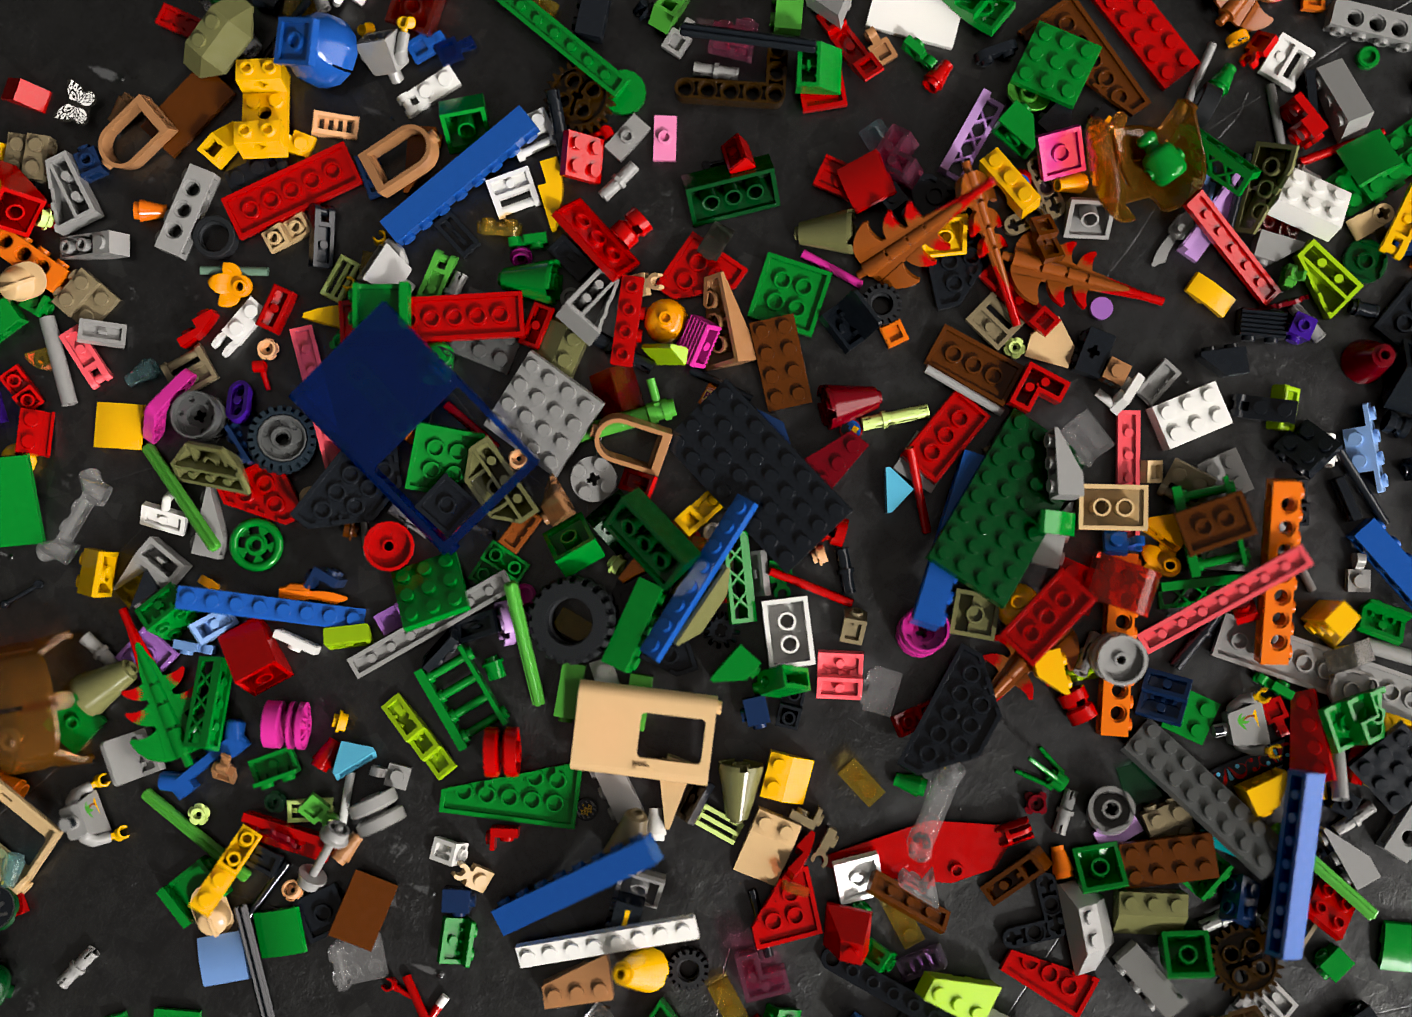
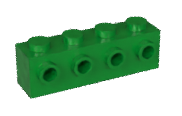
M641 577L638 578L601 659L602 662L630 674L633 670L637 669L641 654L639 649L659 619L658 614L661 607H664L668 601V589L664 591L659 585Z

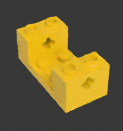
M274 58L236 59L235 81L242 91L243 97L242 121L234 122L233 143L243 159L289 157L290 74L286 66L274 64ZM263 112H271V116L269 118H260Z

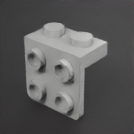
M152 726L144 727L100 744L114 786H119L166 769L164 762L146 759L138 754L130 744V740H139L151 736L154 733Z

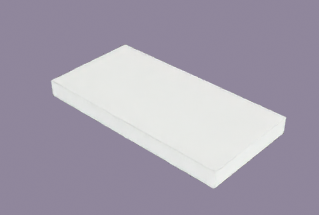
M872 0L865 28L873 26L876 31L902 38H907L910 35L913 38L917 37L925 44L952 50L961 17L952 11L942 0Z

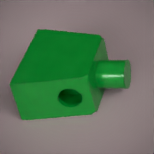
M781 664L761 671L757 674V682L753 683V691L756 695L774 698L811 691L808 668Z

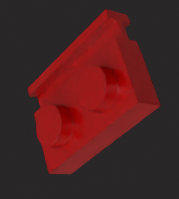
M826 154L812 185L850 202L836 171L848 163Z
M20 408L15 454L30 453V456L50 458L55 412Z

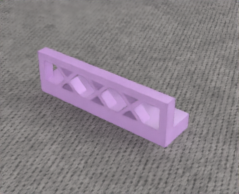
M985 88L937 171L954 182L957 181L958 176L948 171L951 164L960 161L962 163L965 162L964 160L969 159L972 165L1005 106L990 97L992 92ZM986 103L997 108L994 116L985 118L983 107ZM983 123L985 133L974 137L973 125ZM972 142L973 154L963 157L962 145Z
M1237 173L1231 175V181L1234 186H1236L1241 177ZM1222 186L1212 199V202L1227 220L1233 193ZM1195 223L1176 251L1191 262L1196 263L1211 242Z

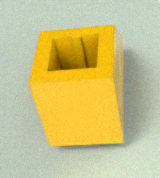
M234 121L211 132L197 148L202 155L220 170L238 152L233 143Z
M1060 648L1050 649L1034 667L1032 666L1033 674L1059 693L1070 694L1069 688H1072L1070 675H1066L1064 668L1067 665L1066 655L1064 652H1061Z

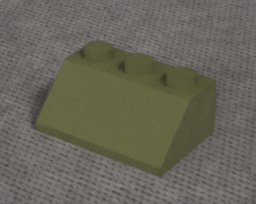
M1125 887L1113 889L1112 932L1160 935L1164 931H1183L1188 919L1189 894L1182 889H1126Z

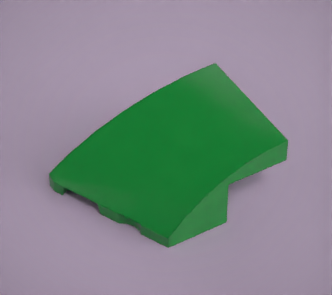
M942 0L959 17L991 37L1014 11L1016 2L1012 0Z
M1385 686L1354 694L1318 709L1332 754H1339L1355 745H1370L1385 737V709L1382 708V694L1386 693Z

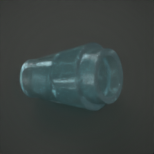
M152 358L142 359L124 376V379L130 387H134L157 378V375L161 372L160 367Z
M15 852L6 853L5 857L2 858L0 886L15 888L26 864V861H24L25 855Z

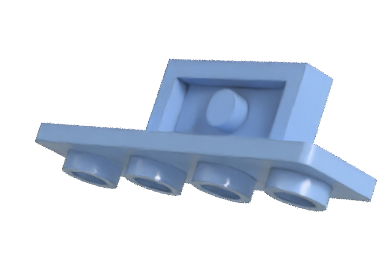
M1370 402L1362 403L1366 426L1342 430L1346 453L1359 473L1374 471L1377 492H1386L1385 487L1389 486L1387 474H1383L1382 465L1385 464L1384 454L1378 448L1381 436L1379 429H1375L1374 420L1377 419L1375 406L1371 407Z

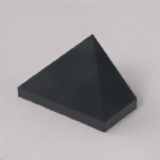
M146 570L115 591L126 607L130 609L161 588L148 570Z

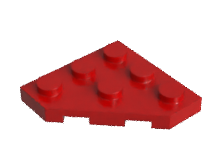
M692 231L656 285H664V289L658 291L672 300H679L703 295L704 277L718 272H724L731 290H734L742 281L748 269Z
M256 463L245 468L251 489L249 495L217 489L225 505L284 525L296 521L289 514L300 501L286 473L277 475L272 472L271 474L267 470L261 469Z
M808 865L803 866L793 881L786 875L788 869L783 871L750 926L756 950L823 933ZM788 881L794 882V883H798V884L804 885V886H806V887H803V886H800V885H796V884H793V883H789Z

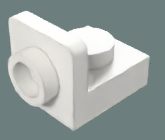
M434 836L429 859L451 867L459 866L457 864L458 860L465 862L468 857L469 843L455 842L441 836Z

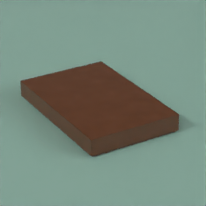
M1242 489L1173 513L1189 557L1258 534Z
M355 869L328 936L371 952L398 885Z

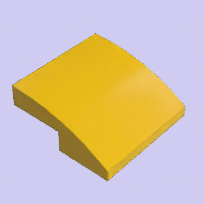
M97 402L93 447L142 450L146 405Z

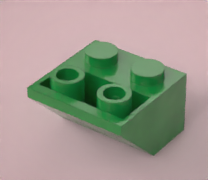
M816 41L815 53L797 51L795 94L841 95L842 49L822 41Z

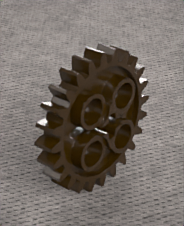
M568 62L567 70L559 67L561 74H552L555 80L554 82L547 81L551 89H545L544 92L560 89L561 103L569 99V104L563 107L567 130L570 128V130L577 131L578 129L580 133L584 134L585 129L593 133L592 126L594 125L600 129L599 122L601 120L606 123L608 122L605 115H613L609 107L616 106L615 102L611 100L615 97L576 65L572 67ZM574 80H580L577 86L571 87ZM599 89L597 95L590 96L592 90ZM544 98L543 101L548 104L547 98ZM547 106L545 107V110L547 111V113H549V109ZM588 108V114L586 116L581 117L580 114L582 110Z
M1238 923L1236 924V930L1232 925H1228V933L1223 929L1219 930L1222 937L1213 936L1216 945L1210 944L1211 949L1214 950L1212 953L1215 975L1218 977L1214 983H1223L1222 991H1227L1230 988V996L1232 997L1238 992L1239 999H1244L1246 993L1250 1000H1254V993L1259 998H1262V990L1271 993L1269 985L1278 986L1274 978H1282L1277 970L1284 969V966L1278 964V961L1281 959L1265 954L1267 931L1260 934V926H1256L1253 930L1252 928L1243 929V926ZM1250 939L1256 945L1252 953L1246 948V943ZM1227 948H1231L1235 954L1231 961L1225 957V950ZM1261 952L1264 953L1263 957L1248 961L1247 965H1238L1230 970L1226 969V966L1243 961V957H1253ZM1260 961L1265 965V972L1262 975L1256 971V965ZM1237 970H1241L1244 974V980L1241 983H1238L1234 977Z

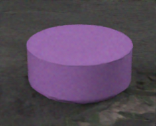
M1098 297L1089 305V313L1096 320H1104L1113 312V304L1106 297Z

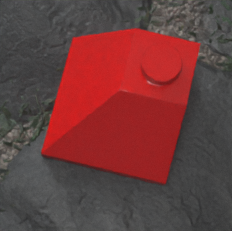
M827 902L823 945L839 961L862 966L869 952L872 911Z

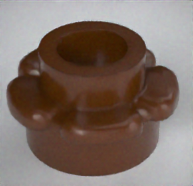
M360 524L345 525L343 537L349 538V541L352 540V537L357 538Z

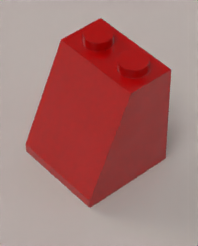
M0 160V229L29 238L41 211L47 203V199L16 165Z
M248 618L243 624L228 629L217 638L234 683L251 695L256 696L294 676V673L276 638L272 637L273 633L268 623L263 619Z

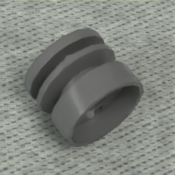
M195 390L184 392L176 398L171 406V424L175 431L183 437L204 442L215 441L226 432L224 426L230 424V419L225 413V402L216 396Z

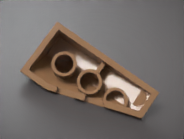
M554 474L549 475L541 504L543 512L540 515L546 525L551 524L552 527H555L576 515L577 512Z

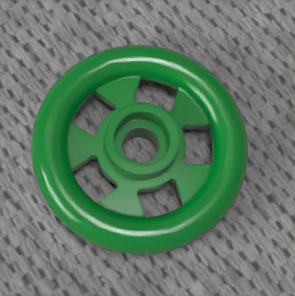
M257 517L246 519L239 523L231 533L229 540L230 554L236 564L245 570L252 572L267 570L277 563L283 552L282 534L277 526L267 519ZM259 527V534L254 533L250 535L249 528ZM268 533H271L274 542L268 544L265 537ZM240 537L246 538L245 548L238 547ZM258 540L260 547L255 549L254 542ZM268 549L272 554L267 560H264L261 555ZM247 552L255 556L253 562L244 559Z

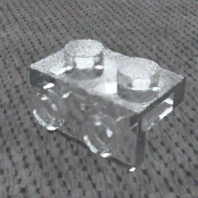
M874 666V670L870 669L866 682L870 683L868 691H863L860 704H863L862 710L891 717L903 673L880 666Z

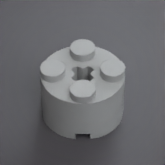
M586 457L580 460L572 469L571 486L577 496L585 501L592 503L603 502L614 493L617 487L618 478L614 467L601 457ZM592 474H595L597 477L600 476L596 486L588 482Z
M1105 786L1095 791L1091 796L1086 814L1090 825L1098 833L1113 836L1121 834L1130 826L1136 810L1134 801L1129 793L1115 786ZM1108 806H1110L1111 809H1116L1113 816H1111L1110 813L1105 812Z

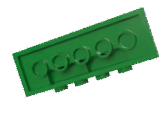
M1412 118L1386 136L1404 163L1403 166L1384 178L1382 175L1362 188L1359 187L1346 166L1324 180L1352 193L1345 215L1347 218H1350L1373 201L1375 204L1380 203L1388 197L1386 192L1390 189L1395 192L1406 184L1404 179L1409 176L1412 178Z

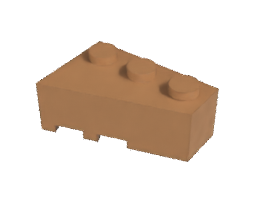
M610 954L587 958L579 964L544 979L542 984L544 1009L613 1000L615 991Z

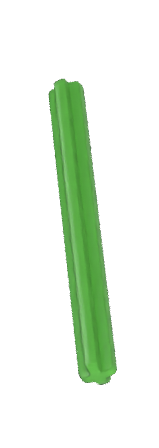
M147 443L142 447V452L207 549L215 552L221 547V543L156 446L152 443Z
M509 581L504 584L506 598L533 705L539 707L545 704V697L518 583Z
M147 788L142 793L141 799L217 862L225 852L223 847L196 825L192 824L188 818L153 789ZM243 865L236 877L241 882H245L252 872Z
M1277 822L1271 826V829L1279 836L1281 823ZM1315 855L1313 871L1368 920L1375 919L1378 910Z

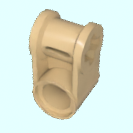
M1382 203L1356 215L1345 223L1354 239L1358 241L1390 222L1394 217V209L1391 205ZM1382 212L1383 216L1378 218L1377 214Z

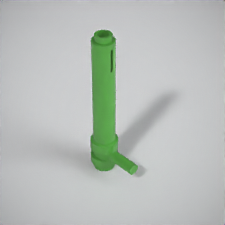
M655 377L646 379L652 402L646 403L643 407L623 412V414L655 424L660 423V420L665 419L668 421L672 420V417L677 416L673 398L668 400L667 398H660ZM601 419L595 420L593 423L597 424ZM613 423L603 429L600 438L635 427L622 423ZM592 425L580 443L594 440V437L589 436Z

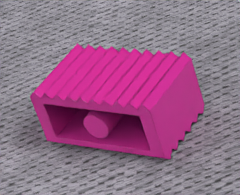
M691 314L690 318L685 322L683 335L676 345L687 347L686 364L691 367L704 369L722 328L703 316Z

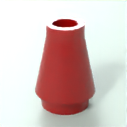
M942 59L937 66L924 75L922 85L927 91L937 93V91L942 90L953 68L951 62Z
M329 737L328 741L313 755L311 764L327 773L329 768L332 769L340 743Z

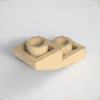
M300 211L284 223L278 222L263 232L261 236L271 254H275L310 235V221L305 212Z

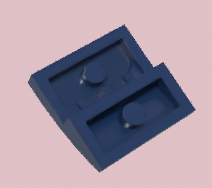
M1147 668L1135 715L1181 727L1193 679Z

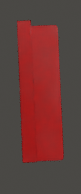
M250 809L243 813L241 822H244L249 828L255 830L257 826L270 831L274 829L291 837L296 841L297 845L302 847L301 850H295L279 844L278 841L262 835L263 837L259 841L261 843L314 860L317 859L325 845L320 838L319 831L294 823H287L285 820Z

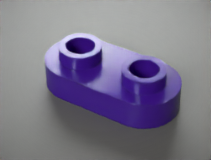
M244 380L234 382L228 390L225 413L235 424L246 421L251 413L253 389Z

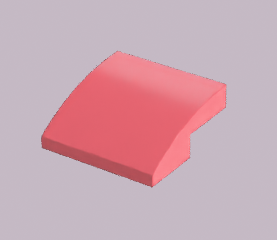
M818 649L816 698L862 700L864 652Z

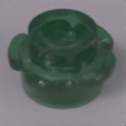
M277 790L271 791L264 798V806L271 813L283 811L284 805L287 802L285 795L280 794Z

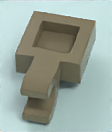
M831 825L828 826L818 848L811 855L812 862H814L817 856L823 857L824 861L821 864L823 868L828 864L826 852L829 847L833 849L839 839V836L836 835V828Z

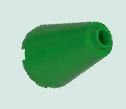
M549 259L506 267L498 274V284L504 291H522L523 297L556 305L555 300H560L563 288V275L558 273V268H562L559 260Z

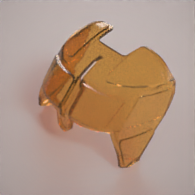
M1179 98L1158 128L1145 125L1125 126L1127 115L1122 111L1117 112L1112 117L1110 124L1100 118H1090L1087 126L1086 146L1089 175L1092 178L1098 200L1115 220L1123 223L1135 221L1136 218L1126 206L1127 203L1150 198L1162 211L1170 212L1182 207V204L1198 189H1202L1206 180V156L1196 113L1198 106L1189 99ZM1150 130L1157 134V140L1160 144L1171 142L1175 147L1182 149L1185 154L1187 170L1164 187L1157 186L1151 181L1147 172H1143L1142 158L1146 153L1144 150L1139 149L1136 144V140Z
M69 630L36 638L30 642H17L0 646V710L22 706L23 709L21 711L0 714V771L7 775L24 774L53 766L65 767L93 763V759H96L92 753L80 756L59 749L60 734L57 710L71 707L74 704L75 698L69 691L53 692L51 678L43 655L60 641L72 639L74 633H70Z

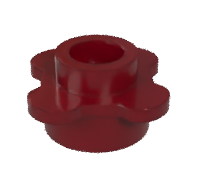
M1042 791L1035 794L1032 792L1025 793L1026 807L1024 810L1027 814H1032L1033 812L1045 814L1047 812L1046 793Z

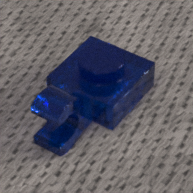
M455 36L434 45L443 67L465 59L462 54L463 52H469L477 48L472 36H468L458 42Z

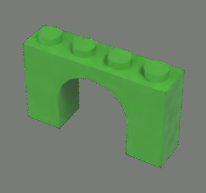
M562 664L553 715L559 717L558 721L572 723V719L575 720L580 680L585 679L587 664ZM632 672L629 685L652 688L654 676ZM647 713L641 715L639 731L644 732Z

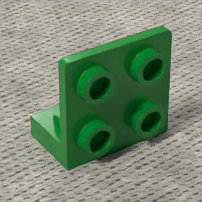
M172 582L168 583L134 610L146 631L169 642L178 639L188 629V625L205 616V612L175 609L178 588Z

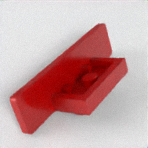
M622 275L610 359L611 365L633 367L635 348H637V343H642L643 329H639L640 320L644 321L646 307H642L644 277Z

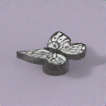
M69 78L67 82L69 100H67V104L60 107L54 113L53 118L63 122H71L73 120L77 125L84 126L89 121L91 107L97 102V95L91 90L85 91L82 85Z

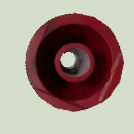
M1359 339L1350 343L1342 353L1340 366L1344 375L1355 383L1369 384L1378 380L1395 360V351L1387 344L1369 339Z
M823 384L817 390V396H821V403H817L819 415L823 425L828 426V430L835 429L878 409L880 403H882V394L874 386Z

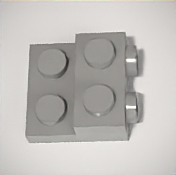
M1236 447L1193 465L1217 478L1215 486L1223 484L1222 477L1228 476L1229 480L1234 481L1236 491L1242 489L1244 494L1254 489ZM1225 493L1209 496L1206 502L1224 496Z

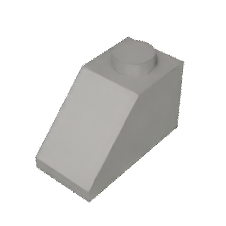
M1261 229L1254 234L1250 251L1263 267H1267V265L1269 266L1304 247L1305 242Z

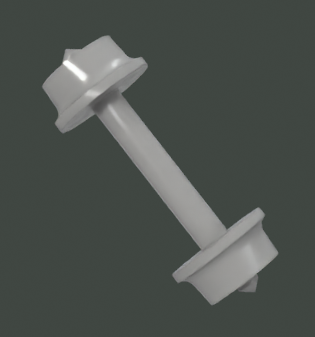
M331 820L320 829L319 835L325 845L314 864L307 863L299 867L297 884L301 889L307 892H316L319 887L326 884L327 875L322 870L324 863L333 848H345L349 842L350 829L345 823L339 820Z

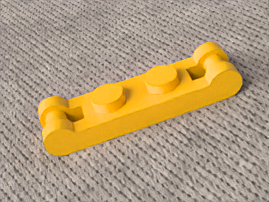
M1412 182L1406 189L1405 196L1378 247V251L1384 254L1387 252L1398 261L1402 259L1412 240ZM1393 240L1399 242L1398 247L1392 244Z

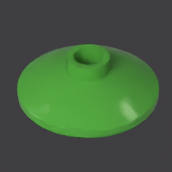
M1011 83L1008 84L1007 95L1013 103L1016 99L1020 103H1026L1031 111L1043 110L1051 101Z

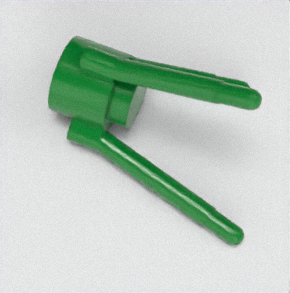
M1039 746L1038 749L1055 769H1047L1031 756L1028 757V760L1047 774L1045 776L1047 782L1019 769H1015L1016 774L1043 785L1050 791L1055 789L1057 792H1061L1067 786L1070 779L1064 774L1065 770L1055 762L1042 746Z

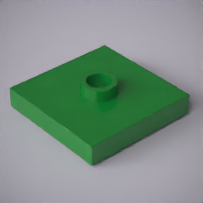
M70 692L45 719L42 725L76 755L108 720L102 714L90 716L85 713L76 703L79 700L76 693L72 695Z

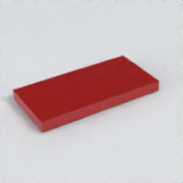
M581 198L555 210L551 215L612 282L620 279L622 275L628 274L640 265L639 260Z
M954 390L908 445L915 448L919 473L935 485L991 416L971 399ZM904 450L900 457L908 463L906 450Z
M1062 567L999 635L1034 667L1098 599Z

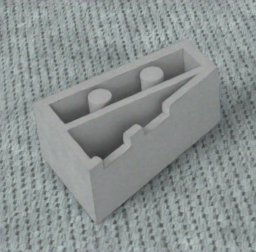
M1340 58L1317 67L1315 70L1317 95L1337 144L1364 135L1374 110L1343 59Z
M598 268L566 301L555 316L590 347L601 333V327L604 319L607 317L610 303L614 298L620 279L612 282Z

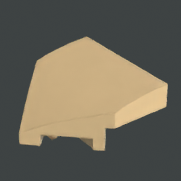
M1062 320L1046 337L1033 329L1024 356L1068 368L1075 345Z

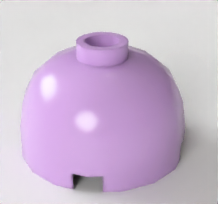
M507 600L495 602L494 609H498V620L501 632L497 634L499 640H504L501 645L517 644ZM523 607L526 621L531 620V615Z

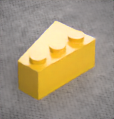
M1319 599L1300 619L1305 623L1304 628L1312 635L1316 634L1329 648L1334 649L1352 631L1361 617L1345 601Z

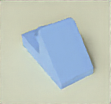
M210 613L187 627L201 646L213 642L228 629L236 627L239 621L235 616Z

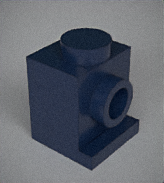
M85 144L77 148L78 152L73 154V157L80 170L82 179L91 183L110 175L108 168L101 162L102 157L97 147Z

